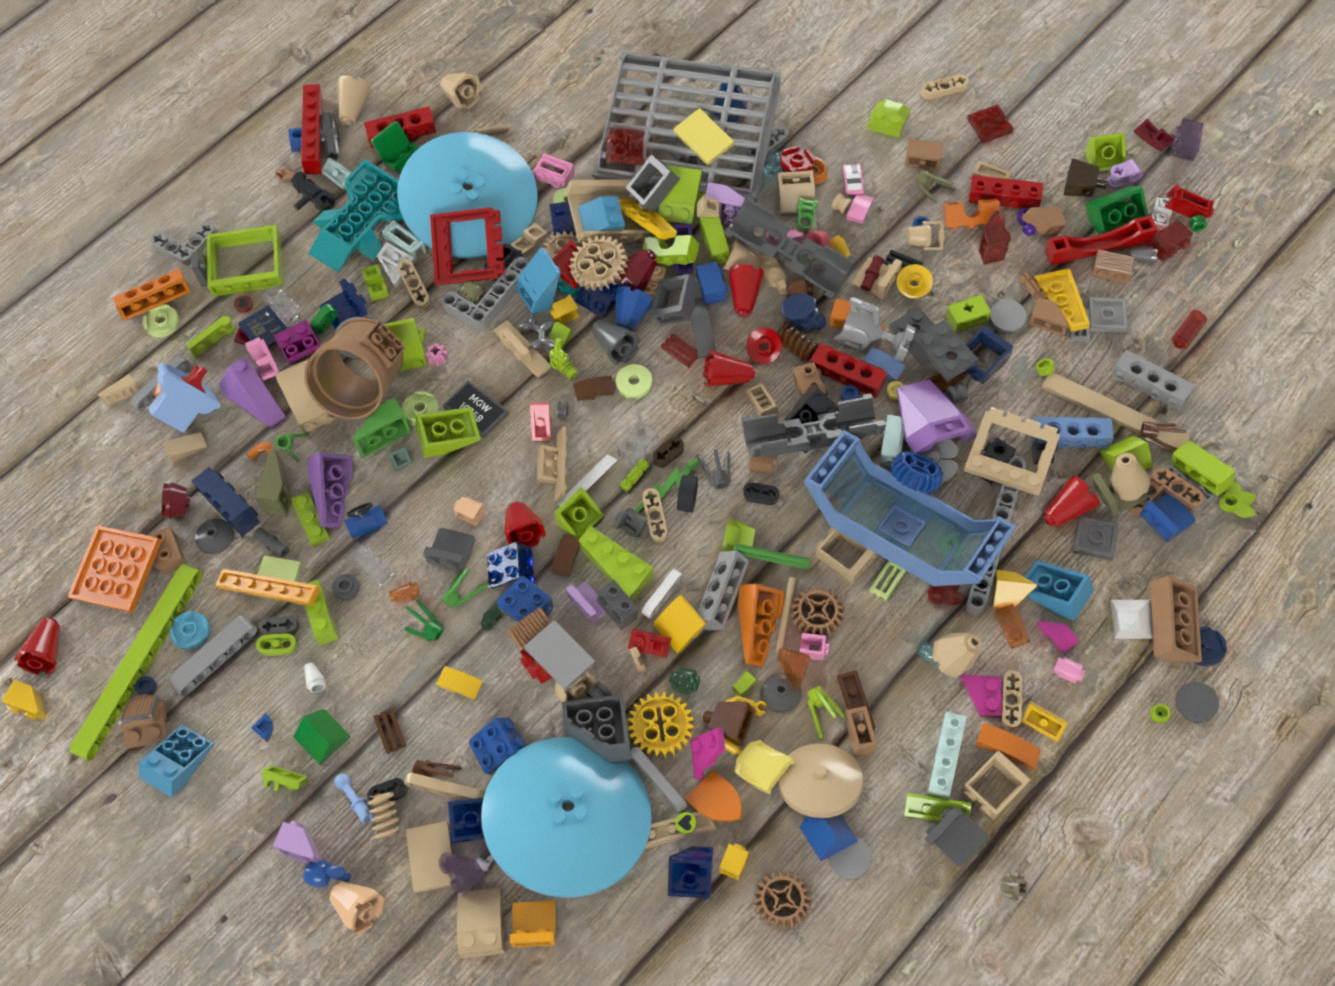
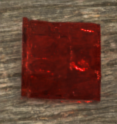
M609 129L605 143V160L607 163L644 165L643 141L645 132L633 129Z

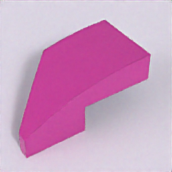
M1044 621L1036 623L1045 637H1050L1060 653H1065L1079 642L1074 633L1065 624Z

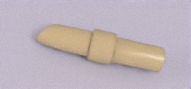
M494 125L477 129V133L492 135L510 130V127L508 125Z

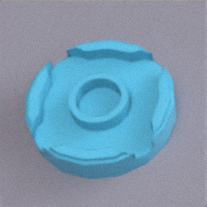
M189 611L176 617L169 631L170 638L177 647L183 650H193L199 648L207 641L211 629L210 623L204 615Z

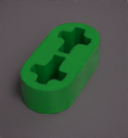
M332 304L323 306L311 321L310 327L314 334L320 335L324 333L337 317L338 312Z

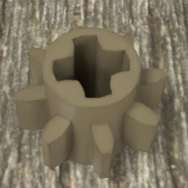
M1010 872L1009 877L1004 876L1000 883L1001 891L1004 892L1003 896L1015 901L1019 900V896L1024 897L1028 891V884L1024 880L1025 877L1015 872Z

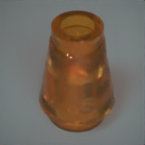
M410 581L389 591L391 602L416 600V598L420 597L417 583Z

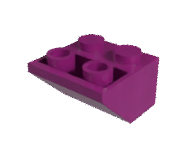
M307 320L273 335L288 364L315 352L321 346Z

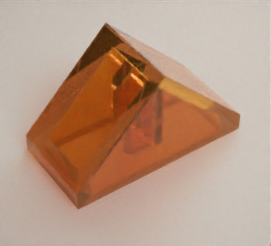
M784 647L779 648L777 660L795 690L798 691L807 672L810 656Z

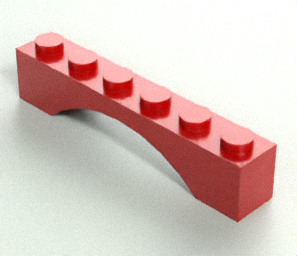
M320 84L303 85L301 163L305 175L322 174L320 120L323 111V97Z
M1150 215L1134 219L1113 231L1097 236L1078 238L1063 235L1050 238L1045 248V254L1052 266L1095 256L1098 249L1113 252L1152 243L1158 229Z

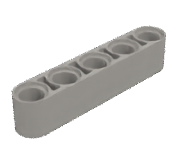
M244 615L236 617L172 673L168 679L169 684L181 696L188 695L257 633V628Z

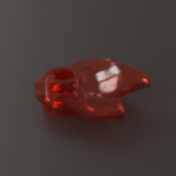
M930 584L931 588L927 594L931 603L935 605L946 603L951 606L963 602L965 596L958 592L960 584L932 586ZM934 594H939L941 597L936 598Z

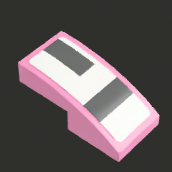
M860 164L843 165L846 195L864 194Z

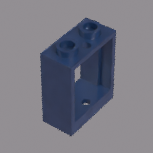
M985 326L965 344L973 351L982 343L1000 356L986 372L977 365L965 371L971 375L972 379L979 381L983 385L1009 359L1014 347Z

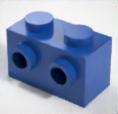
M717 261L696 266V277L705 304L709 305L726 301V293L729 292L726 282L723 283V270L718 267Z

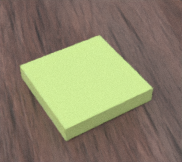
M264 556L257 575L297 582L302 563Z

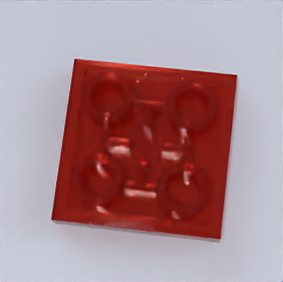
M998 104L967 115V120L981 143L1013 133L1014 128Z

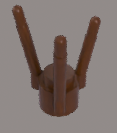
M1144 421L1141 426L1140 436L1144 437V441L1151 442L1173 453L1176 451L1175 449L1152 438L1157 437L1159 431L1186 433V430L1169 428L1175 427V423Z
M417 760L413 766L412 773L431 777L435 773L452 778L454 777L452 773L434 769L433 767L461 770L462 767L428 760L425 762Z

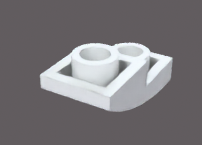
M1157 197L1152 218L1157 229L1166 232L1172 210L1165 208V204L1169 199Z

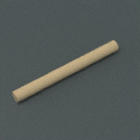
M793 577L788 578L775 647L776 653H783L796 578Z

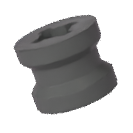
M961 382L957 386L947 387L948 398L954 404L959 400H968V392L964 383Z
M599 681L595 683L593 690H589L586 693L589 698L612 696L607 687Z

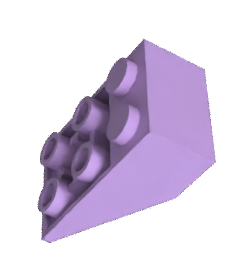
M708 183L705 197L719 201L720 221L722 224L730 226L740 211L745 198L726 185Z

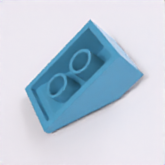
M1038 560L1034 562L1025 578L1037 584L1026 597L1056 615L1076 620L1094 592L1090 576Z

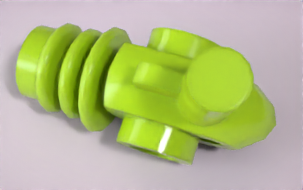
M555 338L554 349L549 351L550 364L560 373H563L566 378L572 380L577 376L578 372L572 365V362H569L568 354L561 349L562 339Z

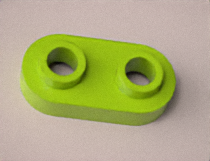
M288 633L268 634L261 636L257 640L256 648L263 656L289 655L297 649V640ZM291 643L288 648H285L286 644ZM267 645H271L269 649H265Z

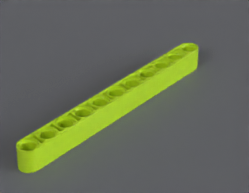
M186 564L180 565L72 741L70 745L71 754L87 761H91L96 756L121 715L125 704L133 695L136 682L145 675L169 635V630L174 620L181 615L203 576L201 570Z

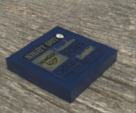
M269 305L238 323V326L250 341L259 337L261 340L264 339L268 348L277 343L273 335L288 329Z

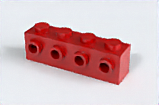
M972 175L968 203L978 204V200L997 199L1000 201V206L1021 209L1040 207L1043 183Z

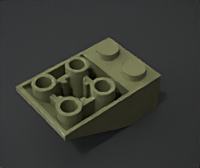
M271 446L270 452L266 455V464L264 470L260 473V483L255 488L254 497L265 514L287 517L292 503L291 492L284 463L276 449Z

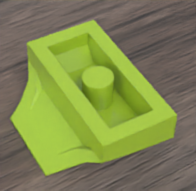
M728 519L722 552L733 551L735 544L753 546L756 529L750 527L748 523Z

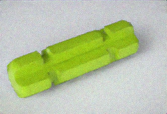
M640 459L637 466H634L626 476L627 479L621 482V488L626 492L630 491L633 487L632 484L634 485L638 481L643 471H646L649 467V463L644 459Z

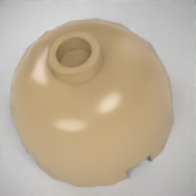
M587 671L566 691L555 682V694L561 703L587 699L586 693L590 687L594 688L595 678Z

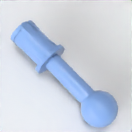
M345 773L337 775L334 784L336 788L343 790L352 802L350 809L356 812L363 824L370 822L374 815L369 813L370 810L366 805V800L359 798L350 786L351 778Z

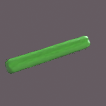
M735 544L733 551H738L747 558L802 569H808L810 565V559L806 557L742 544Z

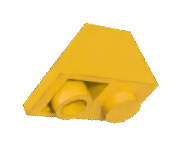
M13 680L2 699V702L8 706L6 709L16 714L19 711L23 712L25 717L34 721L36 718L44 721L46 715L40 693L30 685Z

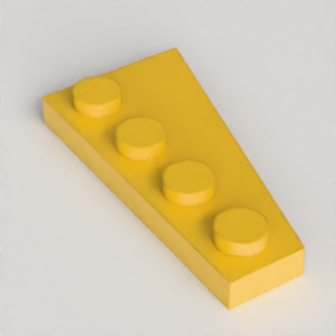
M618 199L623 214L658 238L667 240L668 238L676 237L677 231L657 211L644 210L638 205L640 201Z
M1070 268L1034 276V281L1041 288V291L1045 293L1047 299L1057 303L1069 323L1068 328L1071 332L1090 328V322Z

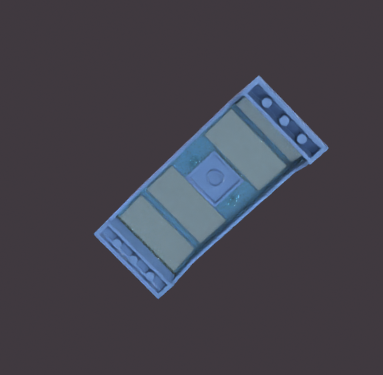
M845 430L841 432L804 479V484L830 527L932 586L980 583L1016 528L1015 525L1001 517L989 520H974L926 492H915L913 489H908L907 486L901 485L902 483L896 481L892 473L871 461L860 444L858 437Z

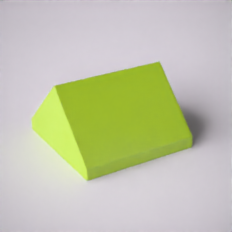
M1125 132L1090 137L1085 151L1088 163L1098 166L1099 171L1111 170L1114 165L1126 162Z
M1131 436L1099 451L1111 471H1113L1116 458L1122 453L1134 455L1145 471L1153 468L1148 442L1135 436Z
M580 487L554 512L556 525L569 536L579 539L590 526L593 527L604 516L583 487Z

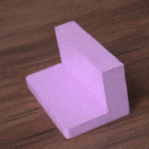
M583 582L577 588L570 585L566 589L568 598L592 624L606 614L597 602L598 594L587 582Z

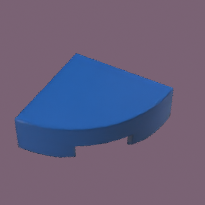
M265 713L251 728L268 742L273 732V723L268 714Z

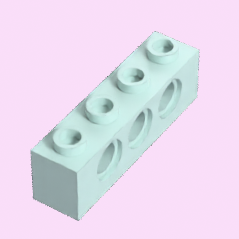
M946 711L926 796L949 799L966 716Z

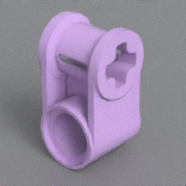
M1130 159L1124 163L1112 166L1110 170L1111 175L1107 178V184L1111 188H1119L1135 183L1142 178L1143 172L1136 162Z

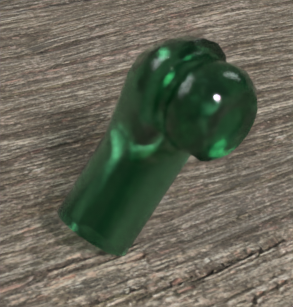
M498 606L483 614L481 626L484 630H491L496 617L503 614Z

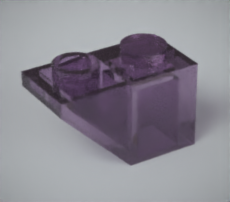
M445 852L438 860L441 871L451 879L450 884L453 890L459 892L461 896L482 884L486 879V875L473 858Z

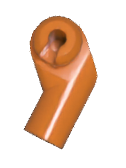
M266 441L256 444L246 454L247 457L253 461L263 451L266 454L269 453L272 443Z

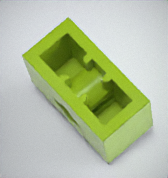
M982 295L971 296L964 301L954 302L948 306L946 317L954 332L957 333L988 322L991 311Z

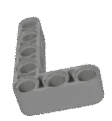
M524 257L516 258L505 270V274L499 277L477 305L453 292L443 294L441 301L445 312L477 331L486 330L516 294L518 277L529 264L528 260Z

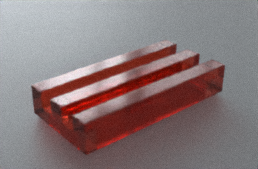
M673 333L670 335V338L665 340V343L661 344V349L688 368L698 359L696 349ZM669 345H671L673 348H675L676 350H678V352L681 353L682 355H685L687 358H689L690 361H688L686 358H684L683 356H681L680 354H678L676 351H674L673 349H671V348L669 347Z

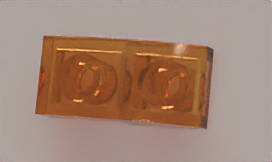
M1013 604L994 611L995 617L1003 630V635L1011 649L1030 642Z

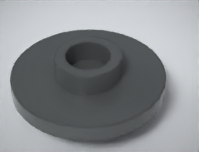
M350 574L340 575L332 584V592L340 600L354 598L360 588L357 578Z

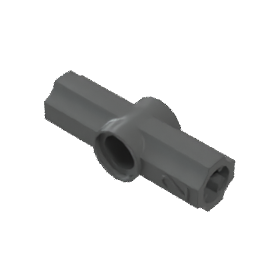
M325 112L321 115L320 137L324 146V155L326 159L332 158L337 160L340 157V137L334 114Z

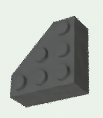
M623 694L562 702L566 734L610 763L631 760Z

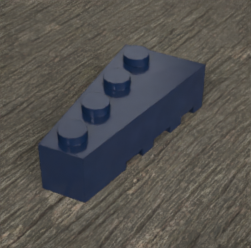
M208 467L191 482L241 537L245 536L260 523L256 517L259 514L252 506L247 504V501L241 494L235 493L236 490L229 482L225 483L223 481L224 477L218 470L214 472Z

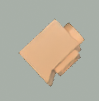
M468 497L458 499L453 509L456 518L477 527L486 512L483 503H478Z

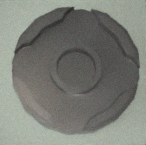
M1190 682L1184 685L1178 691L1175 699L1177 710L1186 720L1193 723H1205L1211 720L1218 712V696L1212 688L1200 682Z

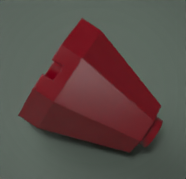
M642 249L628 257L626 262L628 267L623 268L625 274H620V282L624 285L628 284L631 291L638 289L644 292L656 267L657 255L651 249Z

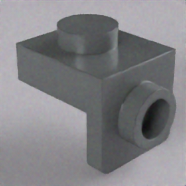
M628 508L623 511L621 510L616 515L614 527L616 529L623 527L635 537H639L648 520L632 508Z

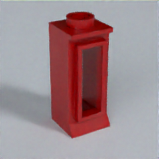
M1178 184L1167 192L1166 196L1172 197V199L1165 204V208L1188 218L1203 215L1205 220L1214 213V200L1210 201L1187 191Z

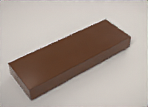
M857 670L837 675L847 710L866 706L872 728L875 729Z

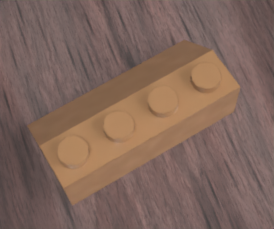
M1171 575L1150 582L1154 656L1167 662H1202L1197 587Z

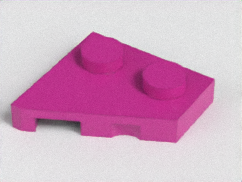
M961 674L960 680L969 692L968 695L975 704V709L979 716L1001 718V677Z
M715 728L691 739L695 779H702L704 777L703 771L707 767H712L717 757L725 750L723 729Z

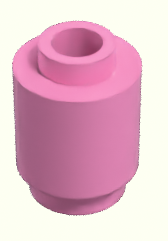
M1059 657L1053 673H1056L1062 679L1076 684V681H1082L1085 670L1082 669V664Z

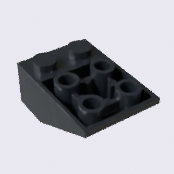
M812 384L799 398L784 421L799 418L801 424L819 421L817 415L838 411V406L817 386Z

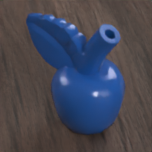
M319 860L317 863L311 861L306 864L303 879L310 886L323 888L329 884L331 879L349 882L351 874L345 873V868L341 866H331L328 861Z

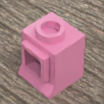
M802 633L799 659L823 661L824 655H828L829 643H825L826 636ZM809 646L819 647V651L809 650Z

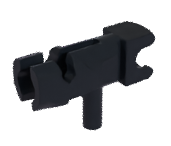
M298 171L292 176L290 180L293 183L292 186L303 196L294 205L296 210L299 211L309 201L320 212L325 211L323 208L325 203L335 205L333 195L326 189L320 188L311 179H306L307 176L304 173Z

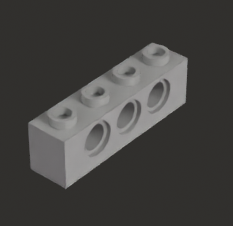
M1125 350L1112 373V376L1116 377L1117 380L1125 382L1136 390H1141L1152 398L1158 399L1169 407L1181 410L1194 387V384L1128 350Z
M723 551L719 554L697 612L707 623L704 627L706 630H724L750 561L738 551Z

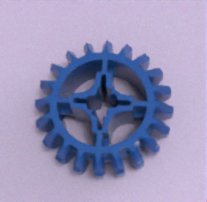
M913 451L900 452L892 462V476L896 478V481L901 482V485H905L908 489L911 488L915 492H934L942 482V468L938 466V463L927 458L926 455L923 456Z

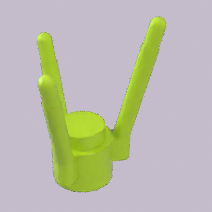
M816 686L807 693L809 697L807 703L811 709L819 738L823 740L824 737L815 705L817 708L825 706L833 718L837 716L831 706L841 717L844 718L845 714L829 697L828 693L824 692L821 686Z

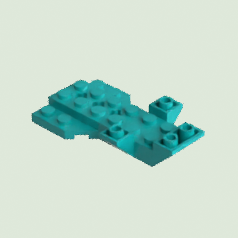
M364 159L345 179L349 201L341 209L323 211L314 220V224L322 229L308 254L338 273L349 262V257L358 248L360 253L374 260L383 247L373 231L382 221L403 220L398 204L397 189L399 180Z

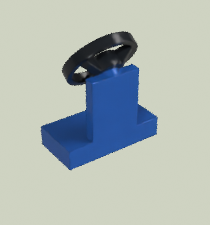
M368 502L346 513L348 517H351L344 521L352 539L388 524L380 505L372 508V502Z

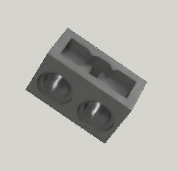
M615 580L598 591L597 602L620 630L637 620L639 608Z

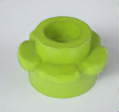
M1157 704L1150 709L1151 719L1154 722H1160L1161 724L1168 722L1171 712L1166 705Z

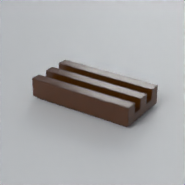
M393 708L389 709L388 712H381V715L373 716L387 754L406 747ZM389 716H391L393 724L395 726L397 735L400 740V744L398 745L396 743L391 726L387 718ZM382 719L384 720L391 743L393 745V747L391 748L388 745L384 730L380 722V720Z

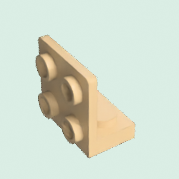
M869 257L852 281L853 286L861 289L860 285L865 278V271L869 268L872 258ZM895 259L888 266L882 264L879 270L880 275L878 279H875L872 290L868 293L883 300L901 271L902 261Z

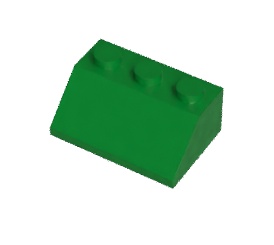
M1138 186L1126 187L1085 204L1089 222L1098 235L1113 231L1134 219L1149 216L1143 187Z

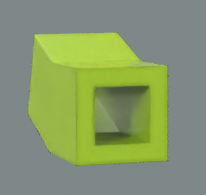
M746 671L732 686V690L738 696L743 697L759 680L749 671Z

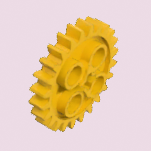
M665 691L662 697H659L658 693L655 692L654 698L647 694L646 701L640 698L641 705L634 704L636 711L629 712L633 718L627 720L628 724L631 725L627 727L628 732H633L629 735L630 739H636L634 746L641 745L640 750L642 752L647 749L648 756L655 752L656 758L659 757L660 753H663L664 758H667V752L675 756L674 749H678L681 752V744L688 745L686 738H692V734L689 731L694 730V726L691 725L694 722V718L689 717L692 711L691 709L686 710L687 703L681 704V697L674 700L673 693L669 698L666 697ZM657 708L661 709L665 736L664 742L661 741ZM668 710H672L675 712V714L671 717H667L664 715V713ZM648 713L655 715L651 720L645 719L644 716ZM669 730H676L678 732L675 736L667 734ZM649 733H656L657 737L652 740L648 739L647 735Z

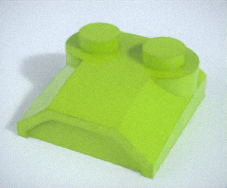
M887 99L879 101L870 115L867 129L900 138L910 110L902 103Z

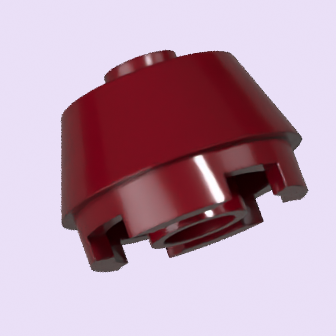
M173 482L171 484L163 483L161 517L169 518L170 520L185 516L186 507H190V496H187V488Z

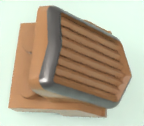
M142 694L125 704L118 727L119 730L123 729L126 749L161 742L168 737L164 699L159 700V697L156 695Z

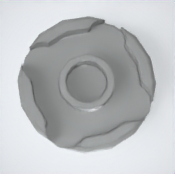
M1002 300L992 306L989 319L991 325L997 331L1010 334L1011 332L1016 333L1024 327L1027 315L1024 307L1018 302Z
M856 837L858 842L828 857L830 867L834 873L848 880L858 879L863 876L871 864L870 848L858 837Z

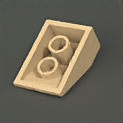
M501 887L458 893L457 944L458 955L462 959L505 954Z

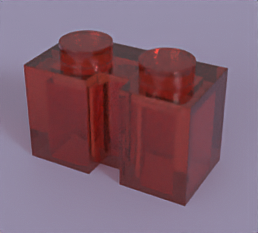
M1176 220L1152 236L1148 247L1158 249L1157 257L1163 262L1167 258L1174 257L1180 249H1186L1191 244L1190 240L1193 233L1181 221Z

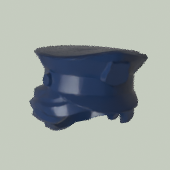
M807 293L791 295L782 302V314L786 316V321L792 327H796V330L798 329L802 332L812 329L820 330L826 325L825 316L823 313H820V309L815 305L816 299Z

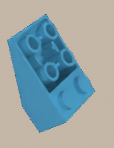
M544 247L539 249L519 275L516 290L532 314L552 308L561 274L559 267L554 264L550 254L546 252Z
M181 724L139 761V778L172 798L187 784L214 746V743Z

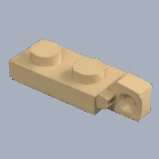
M765 253L757 255L768 285L772 288L776 287L780 295L785 294L787 278L776 258H772Z

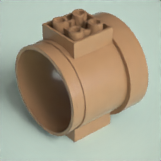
M365 318L350 320L337 331L331 340L323 343L309 358L304 371L306 388L317 405L329 414L348 420L365 418L378 408L387 395L389 385L402 368L403 350L406 347L380 320L375 321ZM338 350L351 352L363 359L372 368L378 380L365 379L353 373L342 361Z

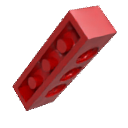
M430 106L364 122L371 149L374 148L371 142L372 138L395 121L400 124L408 139L436 133Z
M819 344L810 360V363L814 362L816 368L820 369L823 376L846 386H855L860 392L871 394L876 399L886 382L887 372L882 368L874 367L867 364L864 360H858L847 353L834 350L828 345Z

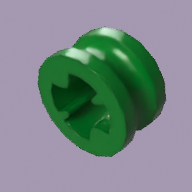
M1197 215L1189 220V225L1193 232H1199L1207 227V222L1203 215Z

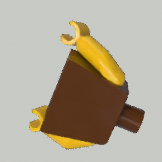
M736 696L725 702H718L714 712L705 711L703 722L709 724L710 731L715 728L723 729L725 750L733 755L738 754L739 757L744 750H741L739 746L743 747L754 713L759 717L764 716L765 712L759 710L758 707L766 708V703L760 701L756 704L753 700Z

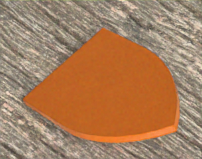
M714 770L684 799L700 814L711 820L729 822L740 820L742 816V804L736 789Z

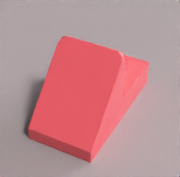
M531 403L532 441H551L552 417L550 416V403Z

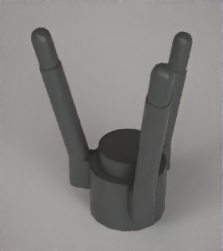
M714 449L717 471L713 472V476L700 454L696 455L711 486H714L715 489H723L729 486L731 482L729 452H726L725 473L724 470H721L718 452Z

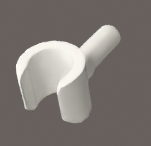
M492 855L488 856L486 860L479 857L475 862V869L486 872L493 860Z

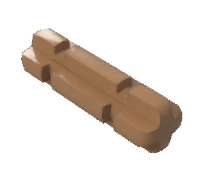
M1026 272L1020 276V281L1026 284V289L1035 297L1036 301L1038 297L1042 299L1047 298L1045 293L1041 292V288L1034 279H1031L1032 277L1029 273Z

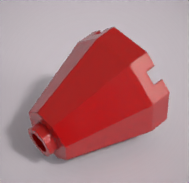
M513 502L506 508L504 533L509 548L514 549L513 546H515L518 550L523 551L537 546L540 543L539 539L541 536L543 538L546 536L542 520L525 503Z

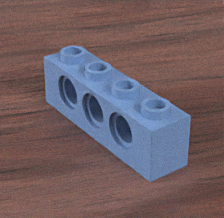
M1034 417L1033 421L1041 423V429H1044L1045 424L1058 428L1056 434H1059L1060 437L1056 446L1059 448L1097 447L1104 449L1110 446L1114 439L1112 418ZM1032 437V444L1047 443L1045 440Z

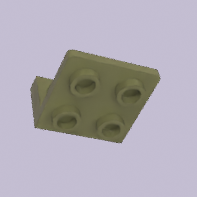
M1100 473L1092 476L1094 488L1112 517L1147 501L1145 493L1137 500H1121L1117 497L1116 493H1112L1110 490V477L1107 479L1102 478Z

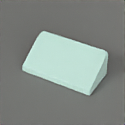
M328 158L322 168V174L341 189H346L345 179L352 172L338 161Z

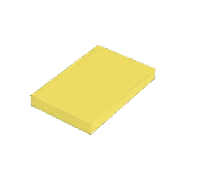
M700 108L673 129L674 133L707 165L711 164L734 145V141Z

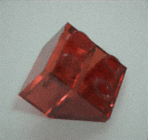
M999 211L993 213L982 232L978 251L984 265L1005 260L1008 245L1011 242L1010 232L1006 231L1005 220L1000 216Z

